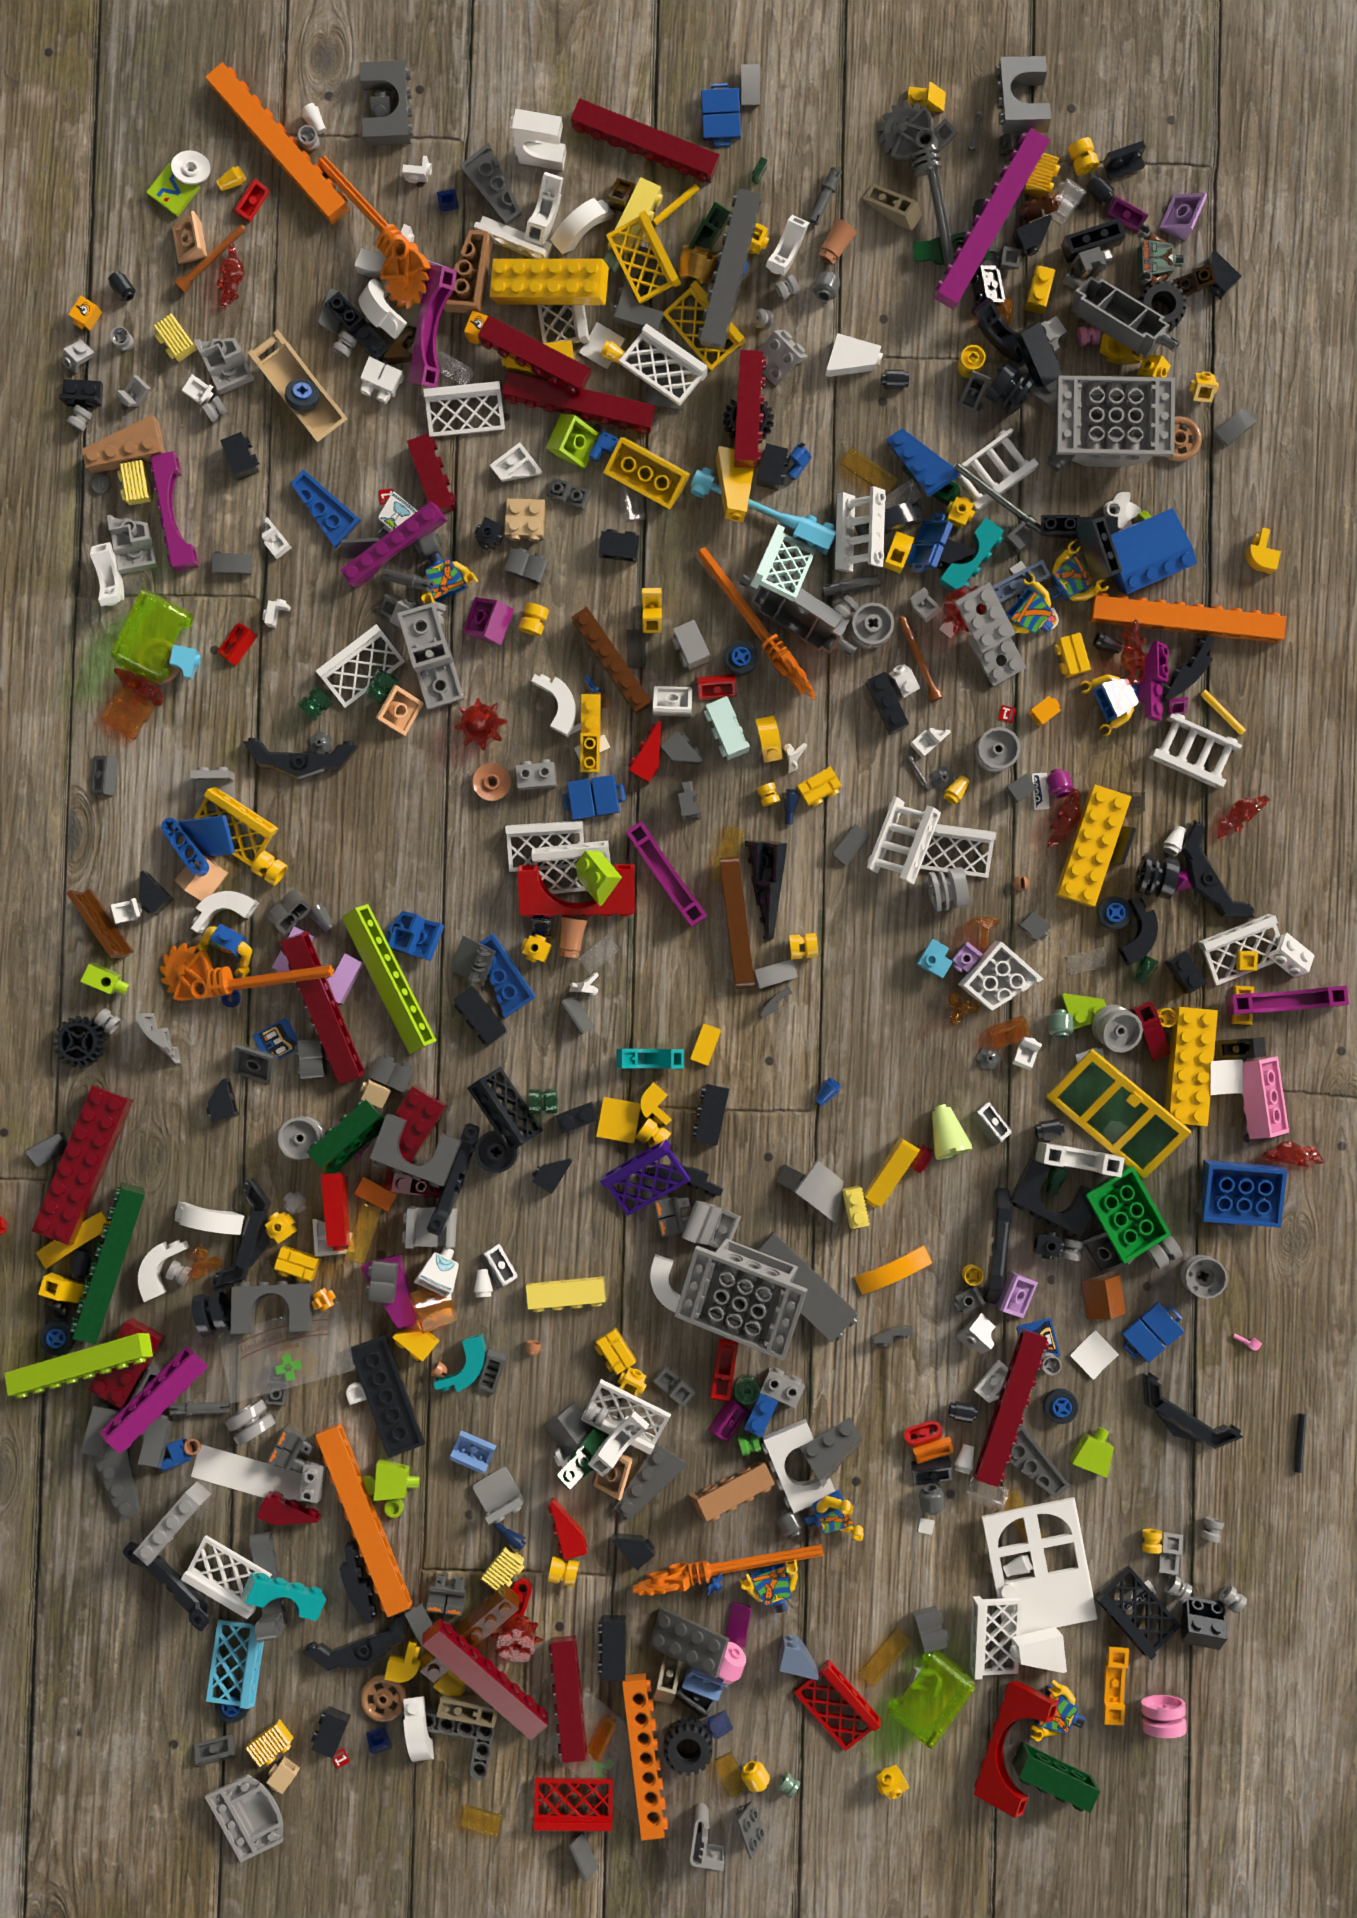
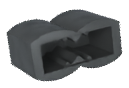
M511 548L504 572L510 576L541 585L548 561L545 560L543 555L537 553L529 555L527 550L523 548Z
M292 890L283 897L280 904H277L269 911L267 918L280 932L286 934L295 927L298 920L308 914L311 906L299 893Z
M318 1039L298 1040V1045H295V1054L299 1056V1064L296 1066L297 1075H300L301 1079L327 1077L323 1045L319 1043Z
M386 1054L383 1057L378 1056L369 1077L405 1093L415 1071L411 1070L412 1066L401 1062V1065L394 1062L395 1058Z
M375 1260L372 1265H369L368 1276H371V1282L366 1287V1296H369V1301L394 1302L398 1263Z
M936 1606L914 1611L913 1614L925 1654L948 1648L946 1642L950 1640L947 1630L942 1629L941 1623L944 1622L942 1611H937Z

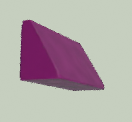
M1116 195L1106 215L1113 219L1120 218L1122 224L1139 232L1140 229L1138 227L1144 224L1149 213Z
M730 1398V1402L724 1404L708 1429L714 1436L728 1442L749 1410Z
M735 1602L731 1604L726 1637L729 1638V1642L743 1648L746 1645L751 1605Z

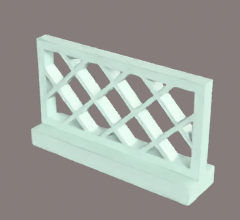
M777 525L750 586L757 589L761 585L794 602L816 549L783 533L784 527ZM783 541L789 543L792 547H786ZM801 550L810 553V555L803 556ZM795 551L797 557L792 558L789 552ZM784 553L786 559H780L778 554ZM795 562H801L803 567L798 568ZM784 564H790L792 569L787 570ZM778 565L781 571L776 572L773 566ZM796 574L798 580H793L790 575ZM779 576H785L787 581L781 582ZM774 578L776 583L773 584L766 579ZM790 586L794 593L787 591L785 587Z

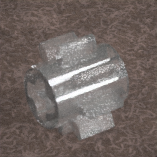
M299 1191L295 1193L289 1192L283 1198L286 1201L283 1205L284 1208L293 1215L296 1212L302 1213L308 1207L304 1204L307 1198Z

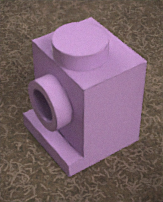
M966 942L951 961H953V967L960 973L964 971L966 973L983 954ZM965 955H968L970 958L968 962L963 960Z

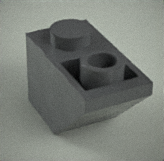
M677 731L660 745V749L672 763L700 765L703 762L701 758L703 756L696 747L693 749L689 745L690 740L684 733L680 734Z

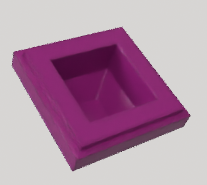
M1188 697L1170 699L1167 715L1187 713Z
M1188 869L1179 871L1175 891L1192 888Z

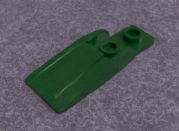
M967 232L951 234L954 254L959 247L963 248L965 245L962 241ZM940 237L929 241L913 243L915 262L933 260L937 265H945ZM990 247L983 260L990 259Z
M593 1427L583 1438L568 1459V1463L556 1475L568 1490L580 1478L594 1470L588 1463L610 1434Z

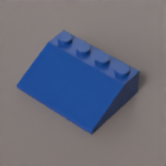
M1173 508L1111 534L1123 571L1114 575L1119 592L1129 594L1198 564L1193 547Z
M1203 1160L1201 1178L1202 1221L1281 1228L1287 1170L1278 1165Z

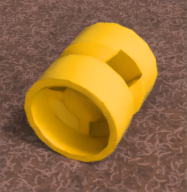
M1089 137L1079 139L1068 147L1070 158L1074 161L1073 167L1078 176L1088 174L1100 165L1097 154L1093 152L1094 146Z
M970 345L963 349L957 363V369L961 376L970 378L973 370L980 373L986 357L984 350L977 345Z
M526 602L523 610L525 617L521 618L518 629L527 634L540 637L545 627L542 623L547 620L549 609L535 603Z
M263 851L254 861L251 871L260 877L265 876V880L275 886L285 875L288 865L280 860L275 861L273 855Z
M808 933L804 937H801L800 934L789 935L791 960L802 959L803 956H806V958L818 957L816 933ZM799 944H804V949H799Z
M648 1118L635 1138L643 1144L648 1143V1147L651 1148L659 1142L668 1139L671 1132L664 1127L659 1128L657 1122Z
M553 1556L548 1582L559 1583L562 1581L563 1585L574 1587L579 1561L569 1559L567 1562H564L563 1558Z

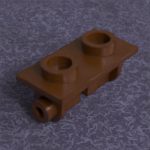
M1051 191L1042 195L1040 200L1036 201L1034 198L1025 202V206L1019 212L1025 211V220L1031 222L1044 216L1041 209H1044L1045 215L1058 211L1062 206L1061 201L1056 198L1060 191L1054 194Z

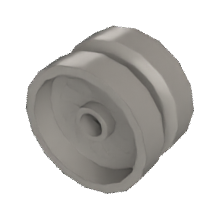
M880 603L864 604L857 609L850 625L852 639L864 649L880 648L888 641L893 632V615L887 607Z
M991 728L977 741L974 750L975 759L980 767L986 771L1002 772L1013 765L1018 759L1021 749L1020 742L1015 733L1007 728Z
M1111 1004L1103 1007L1097 1012L1092 1023L1093 1035L1097 1041L1114 1052L1123 1053L1133 1049L1142 1037L1143 1027L1138 1016L1120 1005Z
M301 1116L290 1119L279 1130V1148L291 1159L302 1160L309 1158L310 1156L307 1151L315 1141H319L325 1136L324 1128L319 1121L312 1117ZM300 1135L303 1136V1141L299 1139Z
M262 1399L242 1408L233 1417L224 1422L229 1431H235L240 1427L243 1428L233 1437L238 1446L250 1441L276 1423L271 1414L258 1418L267 1409Z

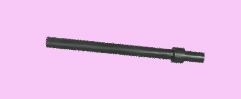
M959 462L955 465L954 469L1020 520L1024 521L1027 528H1032L1040 534L1041 525L1036 522L1033 516L1024 513Z

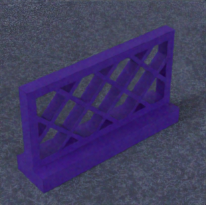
M667 1139L605 1173L602 1177L601 1184L604 1188L608 1187L627 1216L690 1181V1177L670 1150V1144ZM667 1155L671 1160V1166L660 1164L661 1158ZM648 1165L656 1167L655 1175L645 1173V1167ZM659 1168L669 1170L668 1178L658 1176ZM672 1171L680 1173L683 1179L680 1181L672 1180ZM630 1175L641 1176L640 1183L630 1182ZM643 1178L654 1179L653 1187L642 1185ZM657 1180L666 1182V1189L655 1188ZM616 1183L624 1184V1192L617 1191L613 1185ZM628 1186L638 1188L637 1196L627 1193ZM641 1189L651 1191V1197L648 1199L640 1197ZM626 1198L636 1200L635 1206L629 1209L625 1203Z

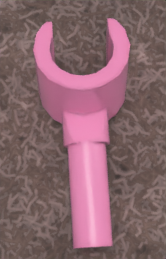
M1237 1334L1233 1335L1234 1339L1243 1342L1252 1350H1258L1262 1345L1254 1337L1251 1341H1248Z

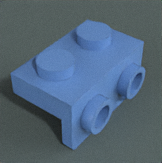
M461 1430L449 1459L476 1472L485 1474L497 1445Z
M693 1667L687 1668L682 1688L717 1702L721 1690L725 1689L728 1684L722 1683L723 1679L720 1677L714 1678Z

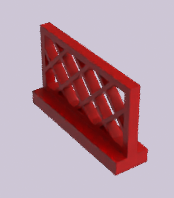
M829 1659L818 1670L819 1677L823 1675L828 1681V1686L816 1685V1680L808 1678L794 1690V1694L846 1752L872 1730L875 1732L879 1729L881 1717ZM805 1688L814 1689L813 1698L805 1697L801 1691ZM816 1690L827 1691V1699L815 1698ZM829 1691L838 1692L841 1695V1701L829 1700ZM815 1703L826 1704V1713L818 1712L815 1709ZM829 1704L839 1705L840 1714L828 1713ZM842 1706L851 1707L854 1710V1716L843 1715ZM828 1718L839 1719V1727L830 1726ZM842 1719L853 1720V1729L841 1728ZM855 1721H862L868 1727L864 1730L855 1729ZM841 1732L851 1733L852 1739L845 1743L841 1739Z
M535 1777L534 1830L612 1831L613 1778ZM539 1783H547L552 1789L544 1796L539 1791ZM561 1784H567L571 1788L565 1796L557 1789ZM580 1784H587L591 1789L585 1796L576 1789ZM600 1784H609V1791L604 1796L596 1790ZM554 1791L561 1798L555 1806L547 1799ZM573 1791L581 1799L575 1806L567 1800ZM592 1792L600 1798L594 1806L586 1800ZM545 1801L551 1810L547 1814H539V1806ZM563 1802L571 1809L567 1814H561L557 1810ZM582 1802L591 1809L587 1814H580L576 1809ZM602 1802L609 1808L608 1815L600 1814L596 1810Z

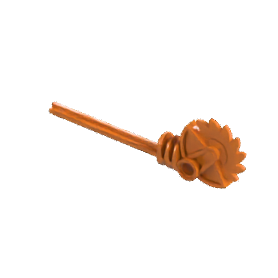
M323 156L322 159L319 158L318 165L380 232L375 245L387 258L382 266L380 279L388 282L384 286V289L391 293L388 300L397 301V308H401L406 304V308L410 309L414 301L416 304H419L421 292L426 293L424 280H429L425 271L431 269L425 256L418 252L417 245L402 235L395 225L388 224L326 156Z
M706 547L701 548L696 553L761 640V648L772 661L776 671L781 677L784 678L786 676L800 695L805 693L814 700L816 695L807 680L806 673L799 667L791 652L786 646L784 647L782 640H779L777 634L770 635Z
M186 943L181 944L178 950L176 946H172L170 954L163 955L165 966H160V971L165 976V978L161 979V982L170 985L167 992L174 993L173 999L180 1001L223 996L224 994L231 995L233 990L332 977L334 973L332 965L233 979L232 971L229 967L224 966L213 969L211 959L205 950L199 951L196 954L198 947L192 946L187 949Z
M822 1544L717 1563H708L707 1560L688 1564L685 1562L675 1563L668 1567L669 1570L645 1574L646 1580L639 1581L638 1584L632 1586V1593H638L639 1596L645 1594L652 1596L654 1594H665L670 1591H686L690 1584L691 1586H695V1583L701 1585L704 1581L706 1584L710 1583L711 1576L718 1575L719 1573L724 1574L785 1563V1561L792 1562L794 1560L824 1556Z

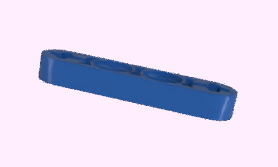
M166 818L161 825L164 835L190 872L199 877L205 876L209 871V864L177 820ZM171 824H172V828H173L176 832H173V831L170 830V829H171V827H170ZM184 836L183 843L178 845V838ZM193 849V855L187 858V852ZM194 862H197V863L201 864V865H200V868H201L200 870H198L199 868H198L197 864H195Z

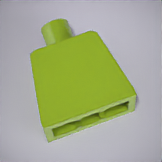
M95 962L88 964L80 981L108 994L117 991L125 995L130 985L120 980L122 975ZM106 978L111 980L110 985L106 983Z
M1098 1427L1095 1436L1085 1433L1071 1454L1070 1462L1107 1478L1114 1447L1106 1442L1109 1431Z
M379 1459L376 1465L374 1501L405 1498L408 1494V1488L419 1489L420 1477L409 1476L410 1466Z

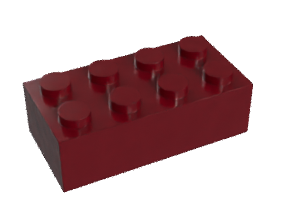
M416 1085L412 1086L394 1115L407 1120L399 1141V1150L402 1157L411 1164L448 1107V1105Z
M134 1318L125 1321L115 1340L137 1333H149L153 1357L145 1359V1363L135 1365L130 1363L129 1367L124 1369L112 1368V1372L107 1374H100L99 1372L95 1375L88 1388L92 1393L121 1409L131 1400L147 1368H149L166 1337Z

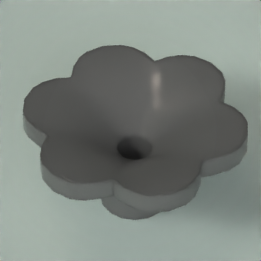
M318 732L310 737V750L312 752L325 754L332 750V738L329 735Z
M940 767L932 773V785L939 787L941 791H945L954 782V772L947 770L946 767Z
M995 1047L981 1048L980 1053L976 1056L981 1068L995 1069L997 1067V1063L1001 1061V1056L997 1054L998 1052Z

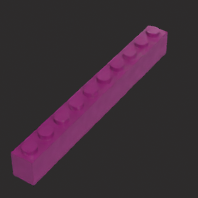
M1032 128L1028 134L1023 133L1018 142L1021 145L1019 150L1014 149L1009 158V161H1011L1010 166L1007 167L1005 165L1000 174L1002 180L1000 183L995 182L990 191L993 194L991 199L986 198L981 207L984 210L982 215L977 214L972 223V226H974L973 231L966 233L962 241L965 245L963 248L959 247L953 256L956 261L953 265L949 263L944 272V275H946L945 280H940L935 288L937 294L934 299L953 310L955 309L1051 139Z

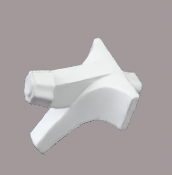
M803 743L795 751L791 744L784 746L788 759V774L798 769V758L807 748L806 743Z
M593 973L583 982H571L569 984L571 986L569 992L589 993L595 996L598 993V989L590 984L599 976L598 973Z

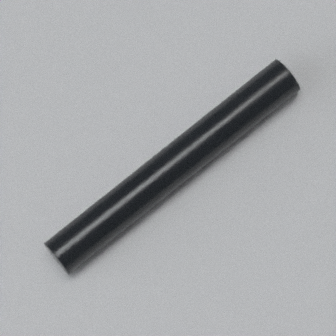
M1299 1413L1294 1467V1472L1302 1473L1307 1418L1305 1413Z

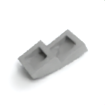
M741 64V105H760V64Z
M791 959L753 971L758 989L798 977L793 960Z
M1163 1532L1160 1543L1162 1545V1552L1159 1553L1157 1572L1178 1575L1183 1535Z

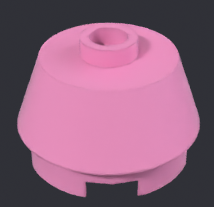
M732 1642L728 1643L719 1677L723 1679L722 1683L731 1684L740 1679L746 1664V1656L743 1650Z

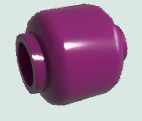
M1054 769L1045 779L1049 794L1056 798H1064L1070 795V791L1073 789V783L1067 771Z

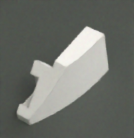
M267 517L265 518L266 526L264 533H262V538L267 548L278 559L292 547Z
M929 728L914 739L910 745L923 758L951 731Z

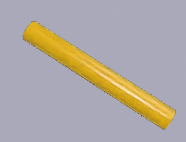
M696 184L691 186L652 220L653 224L657 227L697 193L699 187Z
M1206 689L1200 694L1239 735L1246 731Z

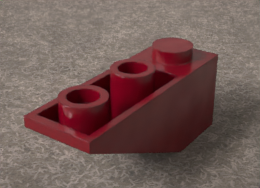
M1146 1001L1130 1008L1129 1011L1138 1016L1142 1022V1039L1152 1061L1154 1062L1171 1054L1160 1018L1152 1001Z
M387 1170L384 1189L394 1193L440 1198L444 1186L440 1185L439 1188L433 1187L425 1179L418 1181L410 1178L411 1174L403 1172V1174Z
M270 1491L265 1496L256 1518L272 1525L318 1523L322 1517L317 1509L312 1507L306 1508L294 1499L288 1500L277 1491Z

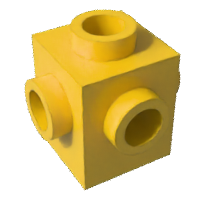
M756 223L749 253L759 255L762 249H766L769 238H767L768 228Z
M1150 355L1146 360L1144 359L1137 375L1138 377H1166L1171 365L1162 355Z
M1210 372L1195 373L1194 379H1191L1189 383V391H1191L1193 401L1212 403L1214 394L1218 391V382H1216L1214 374Z
M956 497L954 502L950 501L946 512L949 515L946 521L951 522L954 527L963 530L967 521L971 522L975 513L972 510L974 503H971L966 497Z
M535 934L534 937L529 936L528 939H524L521 949H524L522 953L526 954L525 959L534 963L537 960L545 963L552 945L545 942L546 938ZM538 945V950L534 952L533 947Z
M278 1212L274 1213L268 1218L269 1222L265 1224L267 1234L270 1238H274L278 1244L298 1231L294 1226L295 1221L292 1216L285 1212L281 1214Z
M631 1367L628 1368L626 1373L622 1372L617 1381L620 1384V1389L636 1397L638 1394L642 1395L647 1385L644 1383L646 1375Z
M896 1764L892 1767L884 1768L876 1776L879 1782L876 1785L882 1796L886 1795L889 1800L899 1798L904 1791L910 1788L902 1771Z

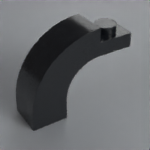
M987 297L974 310L979 320L977 325L988 341L1000 353L1012 361L1021 362L1023 357L1013 336L1016 331L1005 323L993 300Z
M906 502L886 509L884 535L896 529L923 522L924 518L918 503L911 504V502ZM869 523L855 526L858 536L869 534Z
M1138 896L1127 900L1137 920V933L1129 943L1117 948L1126 965H1131L1146 956L1155 944L1158 934V921L1154 909L1146 912V904Z

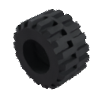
M1160 280L1156 284L1153 282L1149 287L1147 286L1138 298V301L1152 310L1151 302L1160 301L1166 304L1169 314L1162 316L1165 317L1164 321L1170 325L1168 331L1171 332L1185 315V309L1187 308V303H1184L1186 295L1182 296L1183 290L1181 288L1178 290L1176 288L1177 284L1171 285V281L1166 280L1163 283Z
M682 1718L680 1723L678 1720L675 1721L674 1727L670 1725L668 1732L665 1734L664 1757H666L667 1764H671L673 1771L677 1769L680 1775L686 1772V1776H691V1772H694L695 1775L699 1774V1769L705 1770L706 1764L709 1765L710 1757L713 1754L712 1735L708 1732V1727L706 1725L702 1726L700 1720L697 1723L694 1722V1718H690V1721ZM684 1739H692L700 1747L692 1754H684L679 1751L677 1745Z

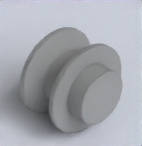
M761 308L757 309L753 315L754 326L756 328L768 329L773 322L771 311Z

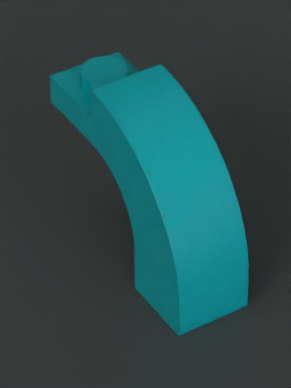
M616 1049V1068L684 1069V1049Z
M483 1333L463 1339L462 1344L466 1354L464 1368L458 1373L436 1379L434 1381L435 1390L447 1391L452 1389V1385H454L456 1392H459L475 1381L486 1359V1344Z

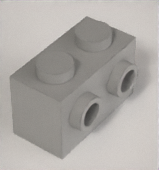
M550 759L539 760V763L532 764L531 761L520 762V765H516L517 787L519 791L557 787L555 763L551 762Z
M774 1367V1369L768 1368L759 1388L760 1393L796 1408L805 1388L802 1379L794 1375L791 1377L784 1375L785 1372L777 1367Z

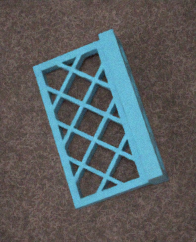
M223 1619L218 1620L206 1697L207 1702L240 1706V1708L244 1709L255 1706L264 1641L258 1642L256 1639V1624ZM223 1625H229L233 1631L227 1638L222 1633ZM242 1628H250L249 1637L244 1641L239 1631ZM235 1635L241 1644L233 1650L228 1640ZM223 1644L230 1651L224 1658L219 1653V1649ZM243 1646L247 1654L246 1658L241 1661L235 1652ZM231 1655L238 1663L232 1670H230L225 1662ZM222 1664L227 1674L220 1679L216 1674V1669ZM238 1667L244 1672L243 1678L239 1682L232 1673ZM228 1676H230L235 1684L229 1690L222 1683ZM217 1685L224 1692L220 1698L212 1697L213 1690ZM236 1687L241 1693L240 1701L234 1700L230 1695V1692Z

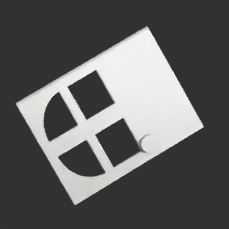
M1074 1497L981 1516L997 1599L1020 1598L1022 1600L1020 1635L1097 1619ZM1037 1514H1051L1063 1519L1068 1524L1071 1533L1041 1538ZM1023 1518L1027 1542L998 1548V1540L1004 1528L1011 1522ZM1073 1542L1077 1567L1048 1572L1043 1548ZM1029 1551L1034 1575L1014 1580L1004 1579L1000 1557ZM1016 1604L1009 1605L1005 1611L1010 1615L1016 1609ZM1003 1612L1000 1614L1001 1622H1003L1007 1616ZM1010 1621L1004 1629L1010 1633L1015 1628V1624Z

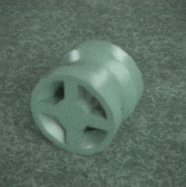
M609 249L604 261L617 274L621 265L614 251Z
M785 1772L779 1779L776 1789L783 1791L785 1796L790 1799L797 1792L800 1781L793 1779L790 1773Z

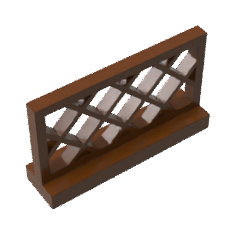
M91 889L85 892L70 890L66 893L110 957H113L119 963L134 952Z

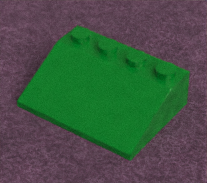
M1134 1166L1123 1167L1121 1177L1110 1175L1085 1194L1123 1264L1171 1235Z

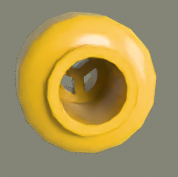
M750 1761L743 1766L741 1779L749 1791L762 1792L767 1788L770 1775L761 1762Z

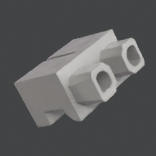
M308 1459L306 1465L303 1466L299 1501L318 1503L322 1499L326 1467L323 1461Z

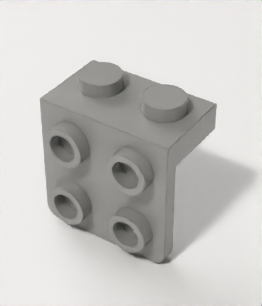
M786 330L773 331L758 350L763 351V358H767L766 370H762V373L774 385H779L797 363L804 362L808 357L804 353L805 349L800 344H795L791 340L792 336Z
M197 767V770H191V778L196 780V810L200 808L207 789L214 786L235 799V773L228 770L227 767H216V770H209L208 767ZM209 801L207 804L208 811H216L215 804Z
M506 1467L496 1470L473 1485V1490L487 1512L485 1519L488 1525L492 1522L497 1524L505 1518L504 1515L509 1512L514 1514L522 1508L524 1497Z

